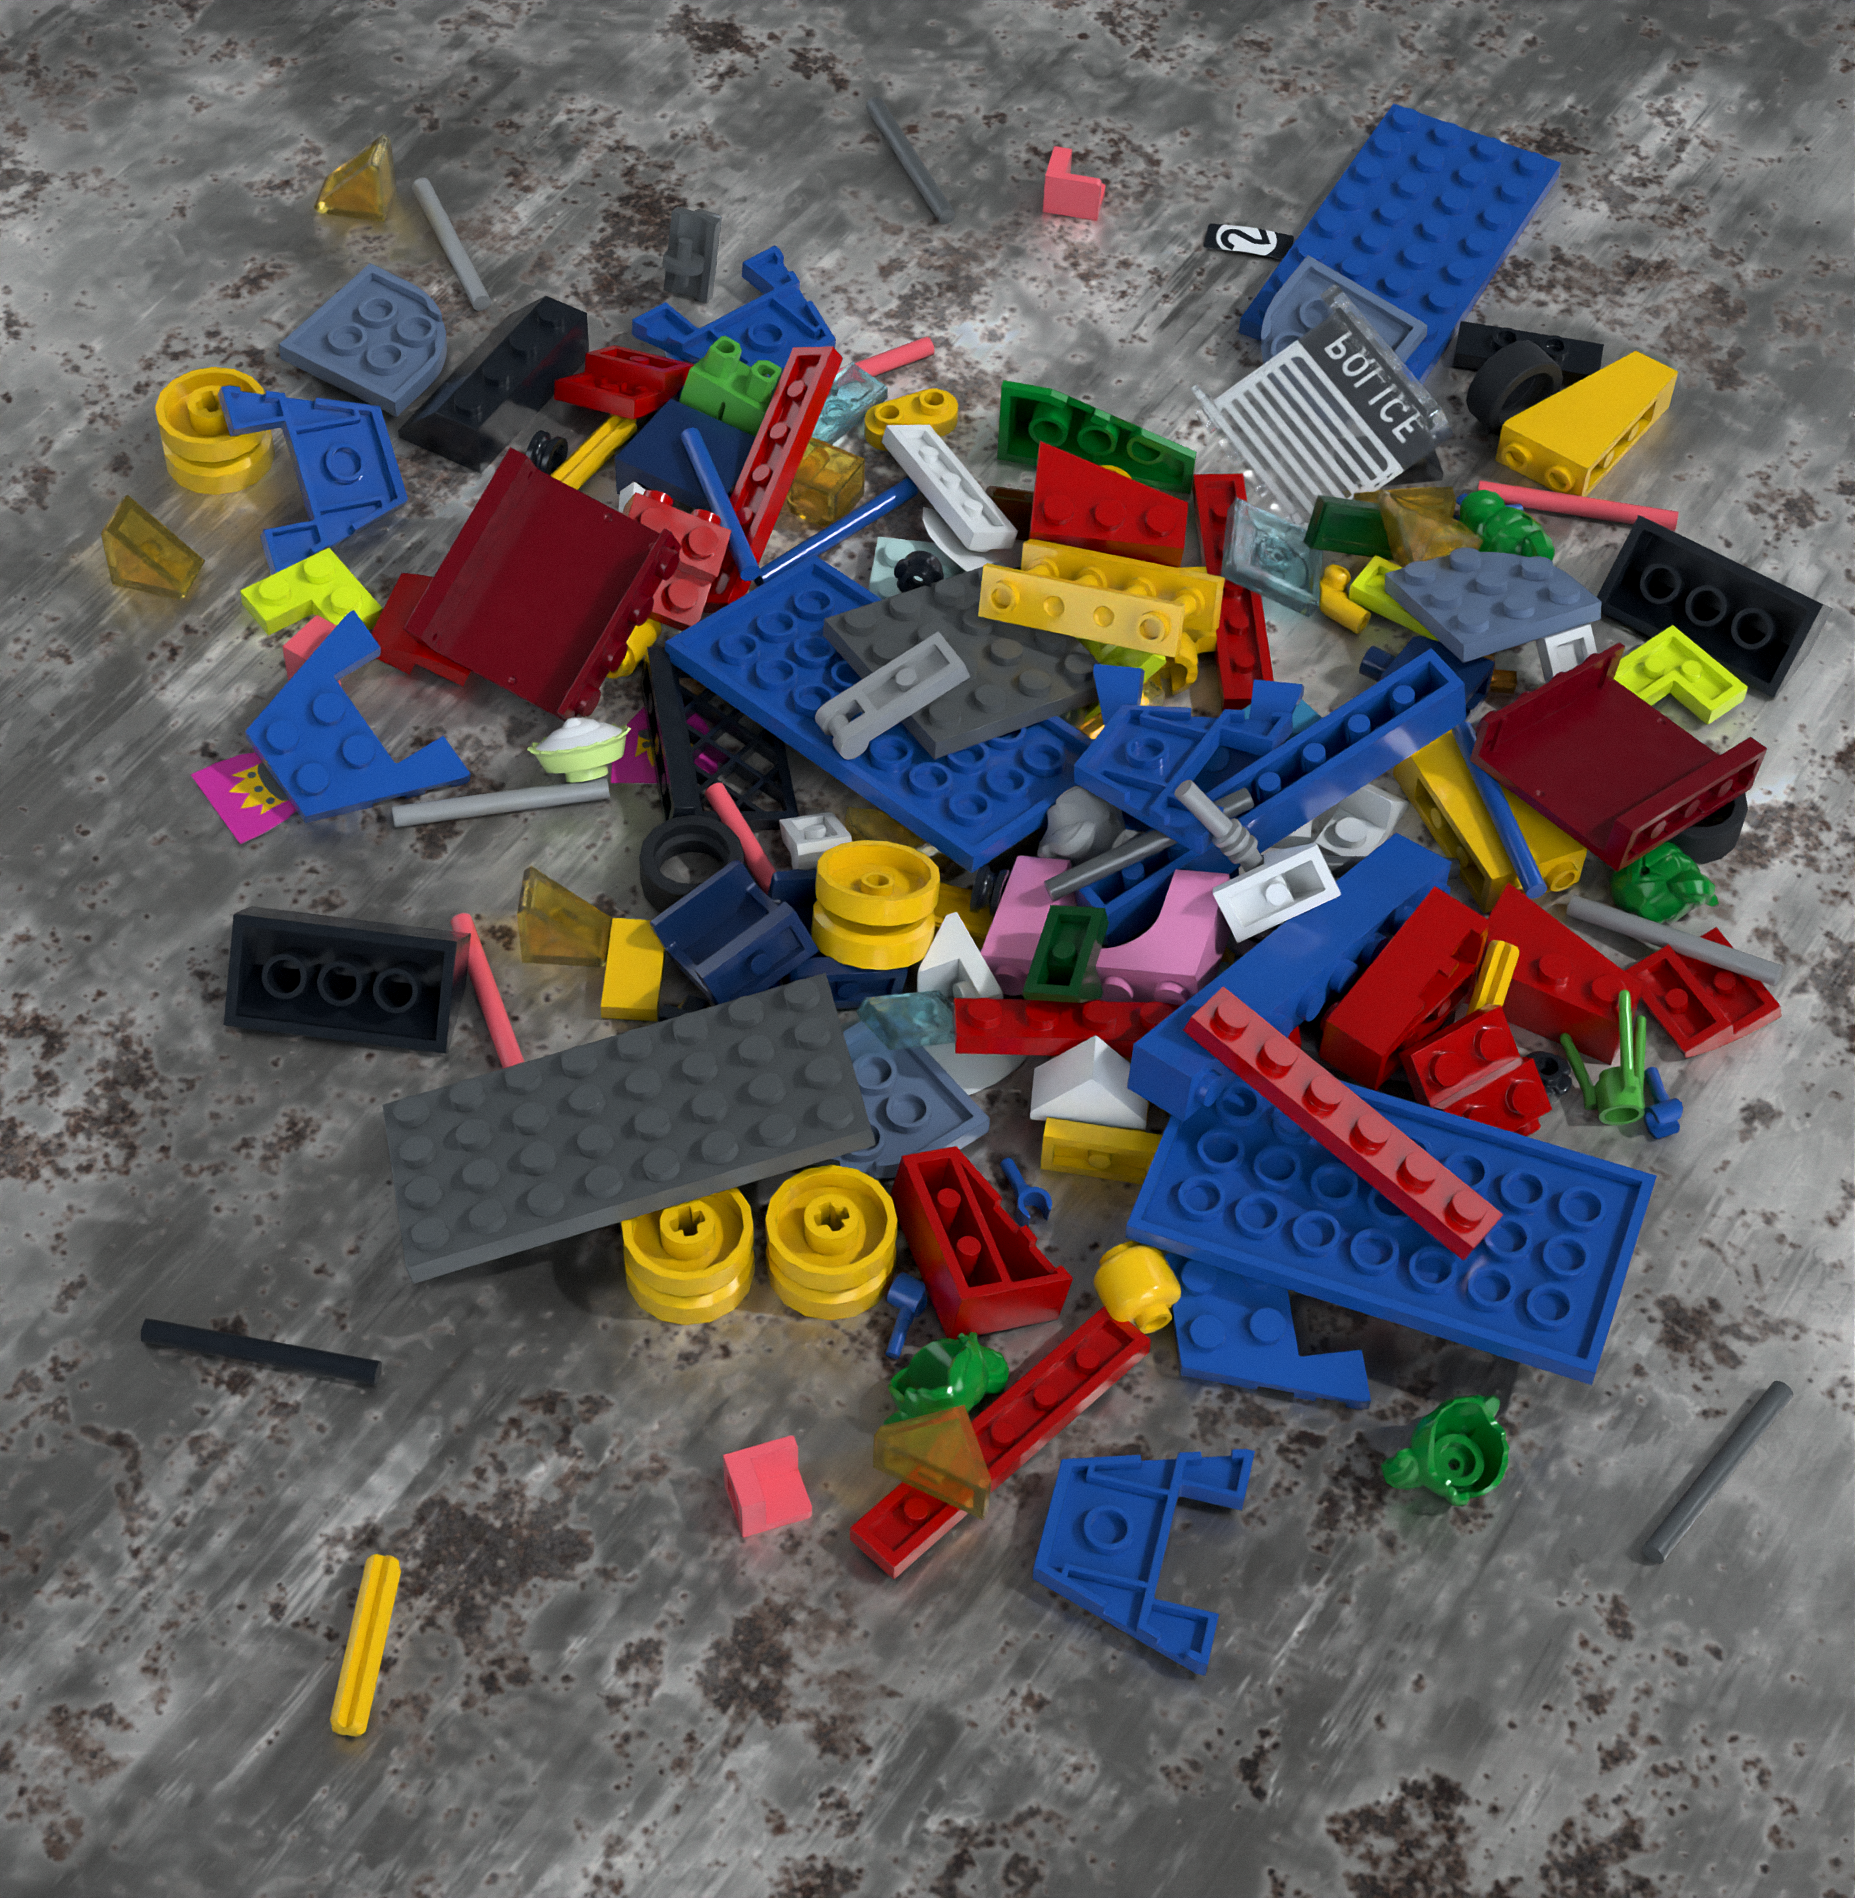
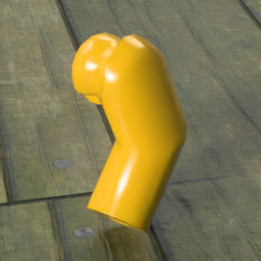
M1336 564L1328 565L1324 570L1323 577H1319L1315 585L1318 607L1325 616L1352 632L1359 634L1368 624L1371 613L1349 600L1348 589L1346 588L1351 580L1349 571Z

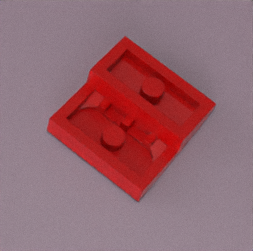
M613 345L587 352L585 355V372L555 380L554 399L634 420L651 413L670 400L685 385L689 370L694 364Z
M401 573L371 633L381 647V655L376 659L409 675L414 665L417 664L463 687L471 672L470 670L418 643L403 629L433 577Z
M1717 927L1700 936L1709 941L1733 948ZM1669 944L1625 970L1626 973L1643 985L1640 1001L1685 1058L1720 1048L1782 1017L1780 1004L1761 981L1676 953Z

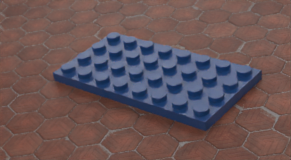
M1393 103L1242 315L1238 333L1261 341L1263 320L1272 299L1306 256L1309 255L1427 324V336L1400 368V372L1418 392L1458 332L1460 322L1465 321L1558 179L1561 162Z
M812 555L665 641V651L669 654L671 663L970 873L975 872L1048 822L1046 811L1056 805V799L1071 787L1079 786L1074 781V764L1094 741L1060 717L1054 716L933 759L907 728L899 722L869 741L867 749L860 756L849 760L844 759L833 746V735H826L815 722V715L823 704L858 683L862 678L823 636L824 619L882 599L816 555ZM860 712V713H858L857 715L853 716V717L851 718V721H853V720L856 719L857 717L861 716V715H862V712Z
M1240 1077L1235 1078L1228 1084L1211 1106L1206 1107L1203 1105L1186 1121L1183 1122L1171 1114L1126 1224L1125 1238L1589 1385L1593 1384L1654 1188L1656 1175L1339 1080L1504 1214L1493 1229L1463 1261Z

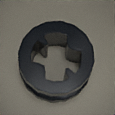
M540 430L532 437L525 455L530 458L538 470L551 475L566 460L568 442L560 436L551 439L549 432Z
M987 864L978 869L971 893L970 912L978 913L980 909H987L990 912V917L995 916L1010 877V870L1001 869L999 873H994L990 870V865Z

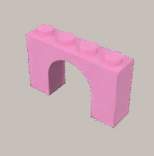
M1017 856L980 952L1004 994L1023 995L1022 991L1050 905L1077 906L1074 892L1056 901H1052L1044 884V881L1071 869L1070 860ZM1175 869L1162 910L1152 927L1129 943L1101 949L1096 969L1103 994L1101 998L1094 1000L1107 1002L1156 1001L1182 1006L1213 981L1217 976L1231 933V929L1213 895V888L1231 880L1230 875Z

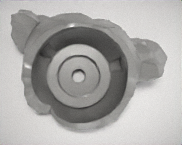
M1073 786L1056 799V805L1046 811L1048 828L1039 843L1037 856L1040 858L1070 860L1071 867L1073 868L1142 834L1126 829L1119 808L1081 786Z

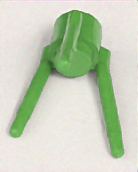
M1621 990L1619 993L1621 1066L1603 1070L1599 1074V1081L1595 1086L1570 1035L1563 1033L1559 1038L1582 1090L1585 1110L1598 1109L1600 1121L1610 1125L1629 1124L1638 1121L1645 1114L1643 1085L1646 1018L1643 1015L1636 1017L1633 1033L1631 997L1628 990Z

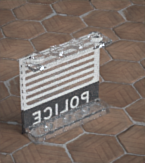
M1334 284L1320 294L1330 317L1218 398L1213 400L1208 393L1204 394L1197 384L1190 388L1200 405L1194 410L1200 423L1209 434L1216 430L1219 431L1223 439L1218 443L1234 466L1241 462L1245 464L1249 470L1243 475L1257 496L1261 499L1268 494L1275 502L1269 508L1283 529L1287 531L1293 526L1303 539L1305 538L1318 495L1363 501L1454 436L1442 408L1337 284Z

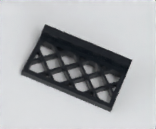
M647 647L640 685L663 823L671 818L687 815L710 817L721 822V818L716 811H702L701 801L705 798L704 793L709 786L715 783H722L733 772L753 785L742 796L723 783L751 830H781L779 820L799 817L784 741L765 728L756 735L739 724L738 721L745 714L737 708L726 715L708 702L717 695L710 689L706 688L697 696L682 686L679 678L693 677L670 662V656L665 651V647ZM696 712L716 725L706 735L687 724V720ZM727 732L746 746L733 755L715 741ZM703 752L723 765L713 775H710L694 764V760ZM755 752L774 764V767L766 775L745 763ZM764 792L781 804L782 811H764L752 802Z

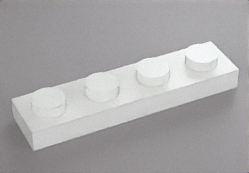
M886 425L882 439L883 445L968 550L988 552L991 549H1013L1018 532L930 425Z

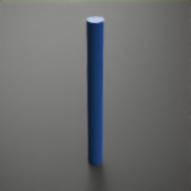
M688 428L681 434L682 443L712 512L721 518L720 526L732 530L727 546L740 577L744 581L754 580L760 575L758 563L700 431L697 428Z
M905 478L761 567L760 575L753 580L754 583L759 587L812 555L818 557L915 497L918 494L916 484L910 478Z
M1462 722L1452 729L1455 741L1525 895L1529 899L1538 898L1545 894L1547 886L1499 782L1470 761L1477 739L1475 737L1476 732L1470 722Z

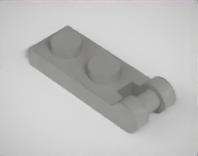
M938 631L823 704L816 712L815 722L826 735H833V746L844 759H854L867 749L869 741L970 678L964 662ZM862 712V715H861V716H859V717H857L856 719H854L853 721H851V718H852L853 716H855V715H857L858 713Z

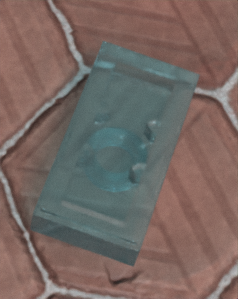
M851 362L836 374L808 446L821 455L863 420L866 412L871 407L888 399V387L855 363Z
M939 990L865 997L856 1012L858 1017L889 1050L954 1043L953 1004Z

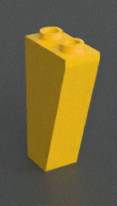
M1634 351L1509 418L1502 425L1495 461L1554 492L1587 497L1669 408L1678 371L1638 351Z
M1452 729L1394 766V778L1446 857L1459 859V877L1483 913L1493 910L1507 883H1510L1525 895L1455 741ZM1499 783L1547 886L1545 893L1550 891L1560 892L1579 882L1588 849Z

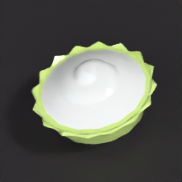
M573 717L567 719L561 728L553 731L548 737H544L541 743L533 742L532 747H528L527 750L536 756L547 773H565L566 782L570 783L589 781L608 774L607 764L620 759L624 755L626 735L631 728H627L626 724L618 727L615 723L610 725L593 719Z

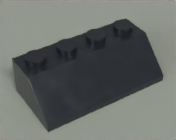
M544 296L509 314L398 430L399 438L482 474L554 396L555 380L572 376L585 362V355L589 352L587 313L551 297Z
M1638 515L1597 595V598L1601 601L1602 613L1652 638L1674 625L1741 682L1773 698L1779 695L1807 658L1833 608L1640 515Z
M255 906L248 907L233 914L224 1025L446 1054L450 1048L466 988L471 933Z

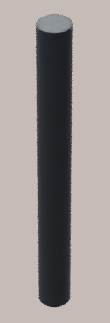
M146 1318L141 1329V1341L372 1385L378 1384L382 1370V1362L156 1319Z

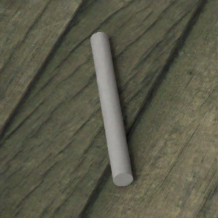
M427 178L415 180L412 184V189L473 308L477 311L486 310L491 304V299L432 185Z
M607 777L584 782H567L392 806L394 825L397 828L609 799L610 794Z
M1577 895L1571 897L1567 906L1566 914L1568 916L1661 948L1669 944L1676 953L1772 986L1778 984L1783 971V965Z

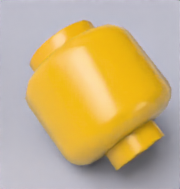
M1137 1241L1125 1242L1107 1251L1099 1260L1100 1267L1094 1276L1093 1282L1095 1291L1110 1316L1119 1322L1129 1321L1144 1334L1155 1332L1166 1326L1172 1319V1314L1170 1313L1172 1305L1177 1303L1181 1297V1288L1163 1252L1156 1247L1142 1245Z

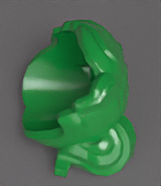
M1479 490L1468 494L1461 503L1459 521H1451L1449 526L1451 531L1464 535L1462 547L1474 548L1479 552L1509 553L1525 557L1541 556L1551 561L1555 556L1552 539L1546 534L1541 524L1526 512L1505 506L1504 500L1492 491Z
M1667 841L1620 871L1614 870L1608 879L1610 882V894L1621 910L1627 913L1636 912L1637 916L1660 924L1663 922L1675 923L1689 911L1703 904L1711 907L1719 905L1718 898L1714 894V883L1706 875L1700 873L1697 864L1689 856L1685 855L1679 847ZM1645 871H1650L1647 875L1642 876Z
M969 1332L966 1335L960 1333L957 1336L959 1340L942 1338L932 1341L915 1354L907 1368L900 1370L890 1380L887 1387L898 1410L889 1416L883 1424L888 1431L899 1428L906 1445L912 1452L924 1457H931L951 1440L953 1424L963 1418L973 1406L978 1404L984 1394H1000L1004 1392L1009 1375L1008 1364L1001 1353L979 1344L977 1333Z
M1479 1394L1455 1396L1453 1399H1448L1438 1405L1434 1411L1423 1417L1415 1426L1409 1447L1398 1450L1393 1457L1387 1458L1381 1464V1471L1386 1483L1396 1489L1404 1490L1418 1488L1423 1485L1444 1498L1452 1506L1464 1507L1470 1499L1484 1496L1493 1491L1501 1483L1507 1470L1510 1450L1506 1441V1432L1494 1418L1500 1406L1498 1397L1495 1395L1481 1396ZM1448 1464H1452L1455 1470H1452Z

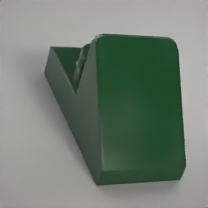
M1050 905L1022 991L1024 999L1082 1003L1102 997L1103 990L1096 964L1109 925L1105 908Z

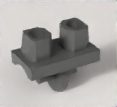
M678 206L672 211L668 251L664 253L662 266L665 269L664 291L688 294L704 303H708L713 298L722 217L719 214L703 209L692 211Z

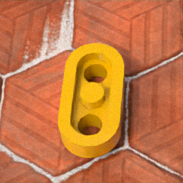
M931 388L876 404L865 414V439L874 448L888 451L882 443L886 425H930L939 437L951 433L957 426L958 402L949 392Z

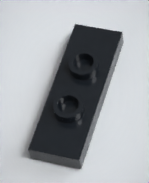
M1466 321L1460 322L1453 360L1454 366L1479 370L1501 348L1516 341L1530 340L1560 366L1563 376L1562 384L1573 385L1599 371L1601 368L1604 344L1563 338L1556 335L1514 330L1507 327L1502 328Z

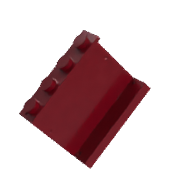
M510 447L403 629L418 643L564 722L573 717H588L593 713L600 700L601 691L599 688L609 671H616L622 664L628 649L626 642L635 626L643 625L651 614L654 606V598L652 597L662 580H669L676 571L680 562L679 551L682 546L672 532L666 528L662 530L661 534L538 470L528 456Z
M1620 642L1599 654H1591L1582 664L1566 673L1563 671L1557 673L1548 683L1536 690L1523 692L1513 703L1498 711L1488 712L1475 729L1477 731L1475 735L1477 739L1470 757V761L1617 872L1750 790L1767 751L1765 746L1754 738L1749 737L1723 754L1718 755L1614 679L1625 646Z

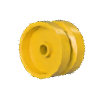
M209 367L192 370L173 379L160 392L155 405L168 473L180 486L196 493L221 495L241 491L257 483L271 469L275 457L271 430L230 437L218 397L220 388L223 386L241 387L240 391L265 394L264 389L252 376L236 369Z
M861 840L847 842L826 850L817 861L815 890L818 900L813 905L811 935L815 945L822 954L832 957L835 961L861 969L890 970L908 967L923 960L934 939L935 918L933 909L938 904L940 886L939 867L927 855L911 847L888 841Z
M836 1165L805 1169L783 1182L771 1197L765 1218V1236L767 1241L766 1267L770 1285L785 1305L804 1316L830 1321L858 1316L877 1305L891 1287L896 1267L897 1216L891 1196L874 1178L857 1169Z
M737 1187L621 1221L627 1288L640 1308L659 1320L681 1325L712 1322L733 1311L749 1293L755 1273L753 1251L754 1226L750 1205Z

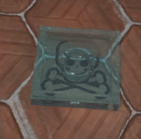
M1236 498L1227 510L1221 577H1225L1238 585L1310 618L1319 607L1323 550L1310 549L1303 542L1307 530L1242 499Z

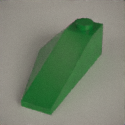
M1003 380L1000 399L998 460L1037 466L1039 443L1042 441L1099 466L1112 465L1126 471L1133 480L1149 487L1191 495L1196 451L1057 390Z

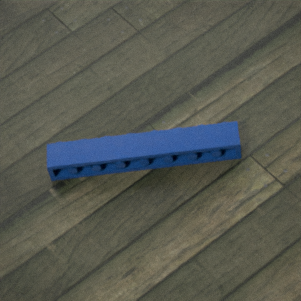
M1430 648L1205 795L1214 802L1244 787L1248 790L1253 800L1254 808L1232 818L1238 819L1242 827H1245L1250 835L1257 839V849L1261 854L1465 721V683ZM1154 828L1150 829L1149 831L1145 832L1144 834H1146V833H1148V832L1154 830ZM1213 842L1210 843L1203 854L1196 853L1177 843L1075 891L1074 895L1077 907L1105 908L1109 925L1103 944L1106 948L1121 945L1156 922L1162 910L1175 869L1230 874L1241 867V864H1233L1228 856L1224 855Z
M1395 833L1335 881L1341 892L1340 896L1287 920L1134 1043L1127 1088L1183 1122L1203 1105L1206 1107L1211 1106L1218 1099L1222 1090L1239 1076L1183 1031L1191 1016L1224 986L1288 1038L1290 1032L1304 1020L1308 1022L1313 1020L1320 1012L1323 1004L1335 994H1343L1350 988L1355 978L1373 963L1434 886L1450 895L1451 888L1447 885L1452 862Z

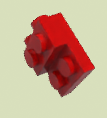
M646 490L643 495L635 492L625 504L622 514L660 534L666 528L672 532L682 546L679 551V565L669 580H662L652 597L654 598V606L648 618L674 629L684 631L698 623L701 619L711 584L718 577L732 530L720 526L721 518L710 511L695 509L689 514L672 507L673 499L663 492Z
M1487 1004L1399 1053L1417 1103L1523 1136H1529L1541 1128L1538 1118L1552 1110L1533 1058L1520 1057L1501 1005Z

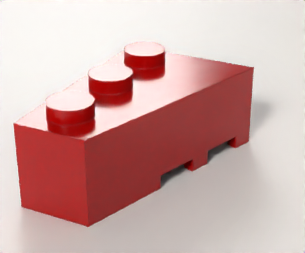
M1040 441L1029 539L1032 538L1175 568L1181 566L1185 547L1188 502Z
M1507 883L1488 917L1491 924L1473 992L1489 943L1492 940H1500L1515 945L1519 949V957L1502 1006L1507 1022L1561 1044L1560 1035L1567 1033L1570 1035L1578 1052L1611 1065L1620 1049L1619 993L1621 990H1628L1630 992L1633 1022L1643 985L1510 883ZM1472 995L1464 1002L1465 1004H1470Z
M1434 886L1341 1002L1336 1001L1326 1011L1319 1027L1323 1031V1037L1318 1056L1366 1088L1376 1091L1402 1065L1399 1053L1431 1036L1472 995L1491 921Z
M954 1146L901 1156L890 1196L893 1200L897 1218L946 1337L956 1340L960 1333L966 1335L969 1332H975L977 1335L1058 1320L1073 1277L1062 1265L1057 1268L1052 1265L1035 1245L1038 1239L1027 1225L1020 1228L1000 1206L1003 1198L960 1149Z

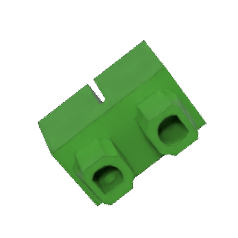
M721 336L709 347L706 355L689 370L679 402L756 437L781 378L782 368L768 360H758L752 367H749L739 361L742 352L740 344L727 336Z

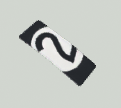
M1211 223L1208 225L1204 247L1248 252L1283 259L1292 247L1294 237L1252 227Z

